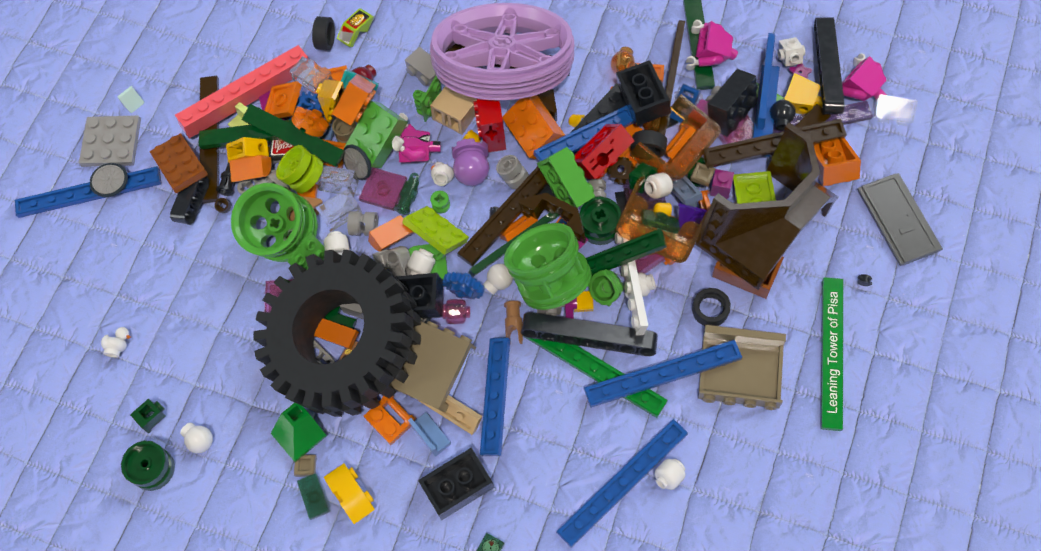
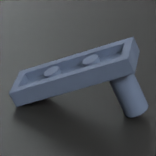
M677 167L664 171V173L670 176L673 182L672 192L684 205L697 207V202L703 199L702 193Z

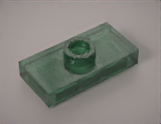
M642 209L640 213L643 225L657 229L661 228L664 231L678 234L680 230L678 218L668 216L663 212L657 213L647 209Z
M317 473L297 480L309 519L312 520L329 513L330 510Z

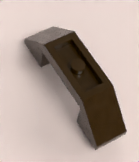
M548 193L524 198L518 202L522 214L529 218L532 216L538 219L545 209L552 214H559L564 220L568 221L567 226L573 230L577 241L586 242L578 208Z

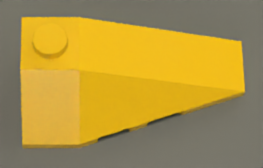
M324 80L323 84L320 83L318 85L316 93L318 94L317 98L325 118L331 124L333 120L332 112L345 88L341 81Z

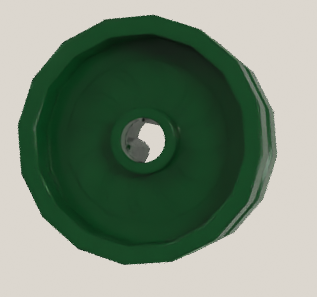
M600 196L584 203L580 210V216L588 242L595 245H605L614 241L615 233L618 232L621 225V211L616 202L610 198Z
M144 440L133 444L124 453L121 461V471L125 479L142 490L147 491L161 489L168 484L175 469L174 459L171 454L153 441Z

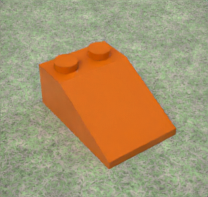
M845 138L814 145L821 173L818 179L823 186L860 179L861 160Z

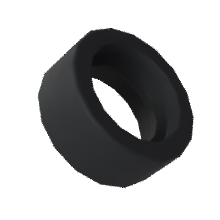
M317 16L312 28L313 46L319 50H331L335 39L334 20L332 17Z
M642 130L633 134L634 142L631 144V151L634 154L644 158H659L666 154L667 137L652 130Z
M707 288L697 293L693 301L692 312L694 318L704 326H720L726 321L730 313L731 303L729 297L723 291L717 288ZM706 298H715L723 306L722 313L717 317L704 315L700 310L701 301Z

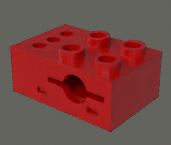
M476 98L477 101H473L479 138L483 137V141L488 144V153L506 150L500 100Z
M606 124L574 155L575 162L583 169L585 178L599 179L605 174L604 170L618 161V157L634 142V139L622 124Z

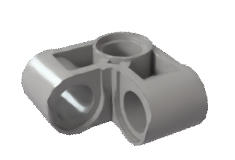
M399 246L372 254L374 261L389 269V272L395 277L412 275L410 274L411 270L407 267L410 253L406 247Z

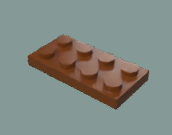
M181 133L149 151L175 193L180 192L208 175Z

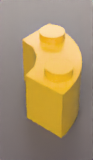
M345 463L324 476V479L348 517L355 524L375 510L371 504L374 499L368 491L363 492L356 481L358 475L352 467L348 469Z

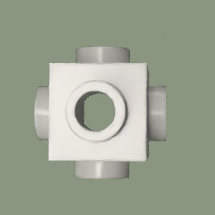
M796 37L779 40L778 59L783 62L785 67L803 63V56H805V47L801 45Z

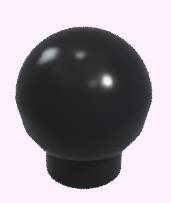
M783 99L776 101L771 106L770 115L775 122V129L784 131L785 126L795 118L796 109L792 102Z

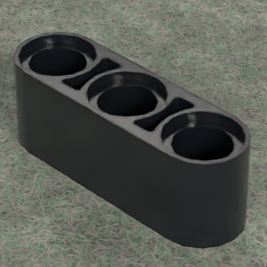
M207 176L178 192L170 212V218L173 222L191 225L195 221L209 187Z

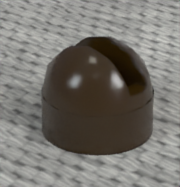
M219 198L216 200L214 206L218 212L228 213L230 211L231 203L227 199ZM223 203L226 205V207L223 208L220 205Z

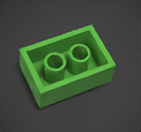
M370 101L345 146L353 144L360 147L368 156L371 167L382 168L393 149L392 140L395 136L400 137L408 121L382 103Z
M567 147L537 163L556 198L578 208L595 197L592 185L586 181L583 169L577 165L573 152Z

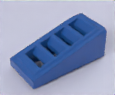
M683 84L670 118L687 124L689 115L694 109L701 91ZM685 92L694 94L693 98L685 95ZM682 99H687L691 101V103L687 104L683 102ZM682 105L687 107L688 111L679 108V106ZM677 111L685 114V118L676 115Z

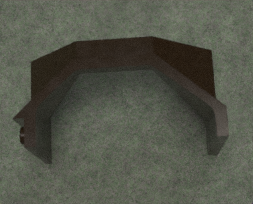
M790 122L784 128L783 135L766 171H770L771 177L793 192L784 200L741 204L732 203L718 193L713 198L695 245L757 290L763 286L769 273L806 225L820 210L825 217L839 198L816 182L821 173L810 129L805 133Z

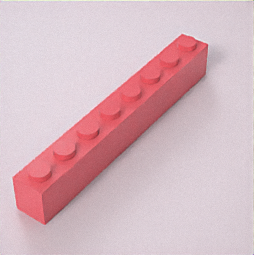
M299 45L295 46L175 114L180 127L190 139L197 135L199 131H204L235 113V106L239 102L247 106L270 91L272 86L285 84L310 70L308 56Z

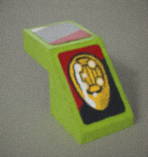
M359 8L343 22L337 39L347 46L353 47L359 32H368L374 16Z

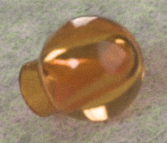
M621 47L619 52H616L611 59V67L615 73L635 66L633 50L629 47Z

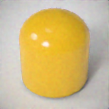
M572 114L568 119L569 125L576 127L585 115Z
M469 130L463 137V139L473 138L475 142L479 143L481 141L479 135L473 130Z
M656 203L653 213L657 218H670L672 206L670 203Z

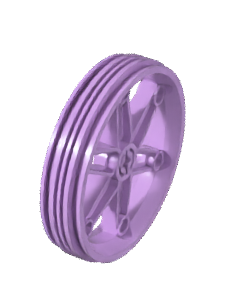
M520 3L478 5L458 11L437 25L430 43L431 63L441 83L457 93L486 100L521 99L546 92L560 84L568 76L574 61V37L570 26L562 17L544 8ZM454 44L465 46V48L456 51L446 52ZM559 47L561 49L554 56L545 55L540 52L549 48ZM495 64H499L501 67L496 68ZM487 66V69L476 68V67Z

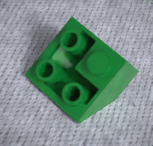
M293 403L281 413L271 431V435L294 462H297L327 437L306 409L297 403Z

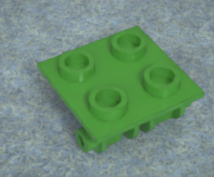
M435 76L426 92L415 90L413 93L417 113L424 117V122L428 120L429 116H432L430 105L442 91L441 83L437 76Z
M309 231L287 262L290 265L297 263L308 269L305 257L315 254L324 260V246Z

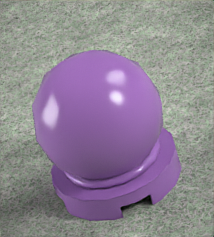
M471 138L460 140L457 142V146H452V156L455 159L453 171L456 179L466 186H476L483 183L488 177L490 169L488 159L486 158L488 156V144L485 141L481 143L475 142Z

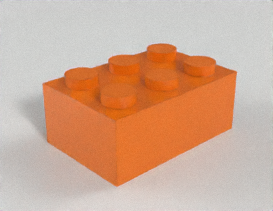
M356 74L348 83L332 115L349 125H352L354 121L358 123L367 105L376 93L374 90L376 85Z
M537 95L519 99L502 117L523 150L532 159H537L533 153L534 150L565 136Z

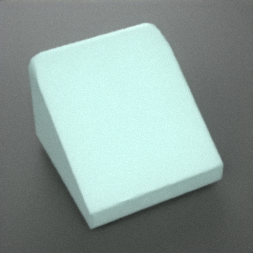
M132 86L118 96L120 102L130 113H133L144 104V101Z

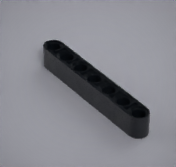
M818 17L814 21V33L823 114H843L844 94L834 17Z
M533 312L524 314L521 328L523 336L545 341L641 356H654L657 350L658 334L646 330L644 335H636L635 328Z

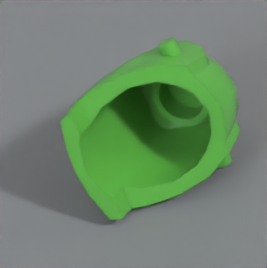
M606 269L595 273L588 284L592 298L601 305H607L608 307L619 298L624 290L623 283L617 274Z

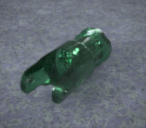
M412 173L402 187L399 194V202L394 207V210L399 214H410V206L418 194L419 175L417 173Z

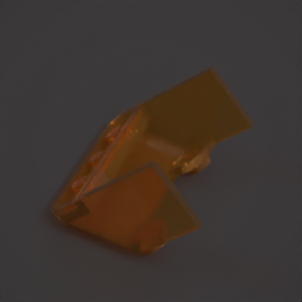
M680 94L671 106V110L683 119L679 130L684 124H688L696 131L673 159L670 158L668 162H665L639 142L630 154L639 164L643 162L658 168V173L664 172L672 179L684 178L703 155L702 150L709 148L721 132L720 126L684 95Z
M641 176L637 180L619 219L617 232L621 237L632 240L661 228L667 248L655 253L676 263H683L688 259L697 241L709 207L700 224L694 221H687L682 225L680 231L645 215L648 203L646 199L638 195L645 180V177Z

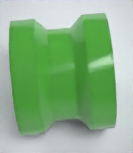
M439 190L431 195L430 201L436 213L442 214L449 210L450 202L446 192Z

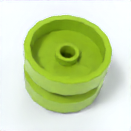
M297 145L282 157L276 170V177L284 184L289 185L297 193L302 194L311 189L320 178L323 171V162L303 146Z

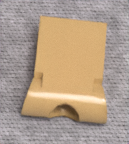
M445 86L430 105L432 119L463 135L475 118L473 101H477V99L457 93Z

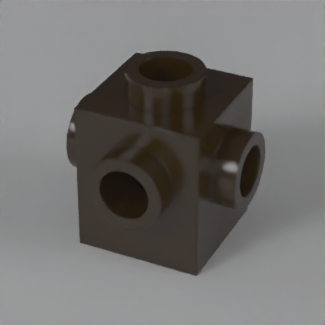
M618 157V161L614 165L609 166L608 175H611L610 178L615 184L626 185V183H629V173L636 167H633L634 165L632 161H629V158ZM618 168H624V171L618 172Z

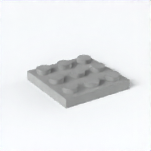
M139 116L87 117L79 159L81 167L101 166L107 163L133 166L141 118Z

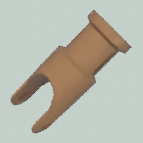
M507 301L504 303L506 308V338L510 339L512 331L517 329L519 343L523 344V335L521 334L522 318L520 317L521 302Z

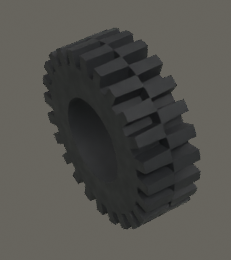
M334 250L324 251V260H322L317 255L311 254L305 257L308 269L297 263L292 264L288 268L294 277L291 282L281 276L274 281V284L282 290L278 297L268 292L265 294L262 301L270 305L272 309L270 313L257 312L255 320L266 326L267 329L257 330L253 333V340L264 346L254 351L256 360L265 364L260 371L265 378L273 381L270 386L275 391L285 395L286 399L319 414L327 413L334 417H342V413L345 412L352 416L361 414L360 405L369 409H374L380 405L377 399L378 394L391 398L396 393L390 385L394 378L402 383L407 380L409 375L401 368L404 362L413 365L416 362L417 355L410 350V346L420 345L421 335L413 329V327L421 325V317L412 310L417 307L414 298L407 293V287L384 266L376 263L369 256L361 254L359 257L351 250H343L341 256ZM359 304L363 312L364 327L358 344L343 359L330 364H320L314 353V334L320 321L331 310L340 305Z

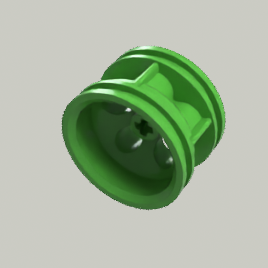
M261 183L252 186L238 198L232 210L231 229L238 244L246 251L272 261L287 262L309 231L315 237L317 234L318 221L312 205L302 196L278 184ZM274 201H278L280 206L277 213H272L270 210L271 204ZM294 209L295 220L291 221L289 214ZM264 217L267 225L263 229H257V220ZM270 236H275V243L267 247L266 240Z
M548 223L534 227L517 237L505 252V266L517 284L524 302L531 308L546 310L565 305L577 298L586 289L591 280L592 272L584 255L578 252L579 244L573 230L565 224Z

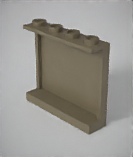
M428 321L427 324L421 322V325L413 327L421 335L420 345L410 346V350L417 355L414 365L404 362L401 369L409 375L407 380L402 383L394 378L390 385L395 390L446 413L449 405L445 404V401L470 349L476 350L477 347L471 344L472 340L468 337L461 335L458 338L454 336L455 332L444 328L442 331L433 322Z
M705 325L702 350L735 340L742 355V360L700 373L698 399H703L707 403L720 401L725 405H735L736 403L744 404L748 408L761 406L766 410L779 409L783 402L781 400L783 348L786 342V334Z

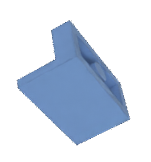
M426 412L415 421L412 418L408 420L413 430L435 457L451 445V442Z

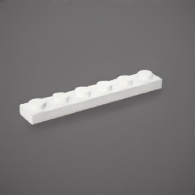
M628 224L620 225L618 232L615 233V243L618 245L631 240ZM634 260L622 265L621 274L625 277L626 281L624 288L625 293H628L629 296L628 309L632 311V328H635L636 335H644L648 328V321Z

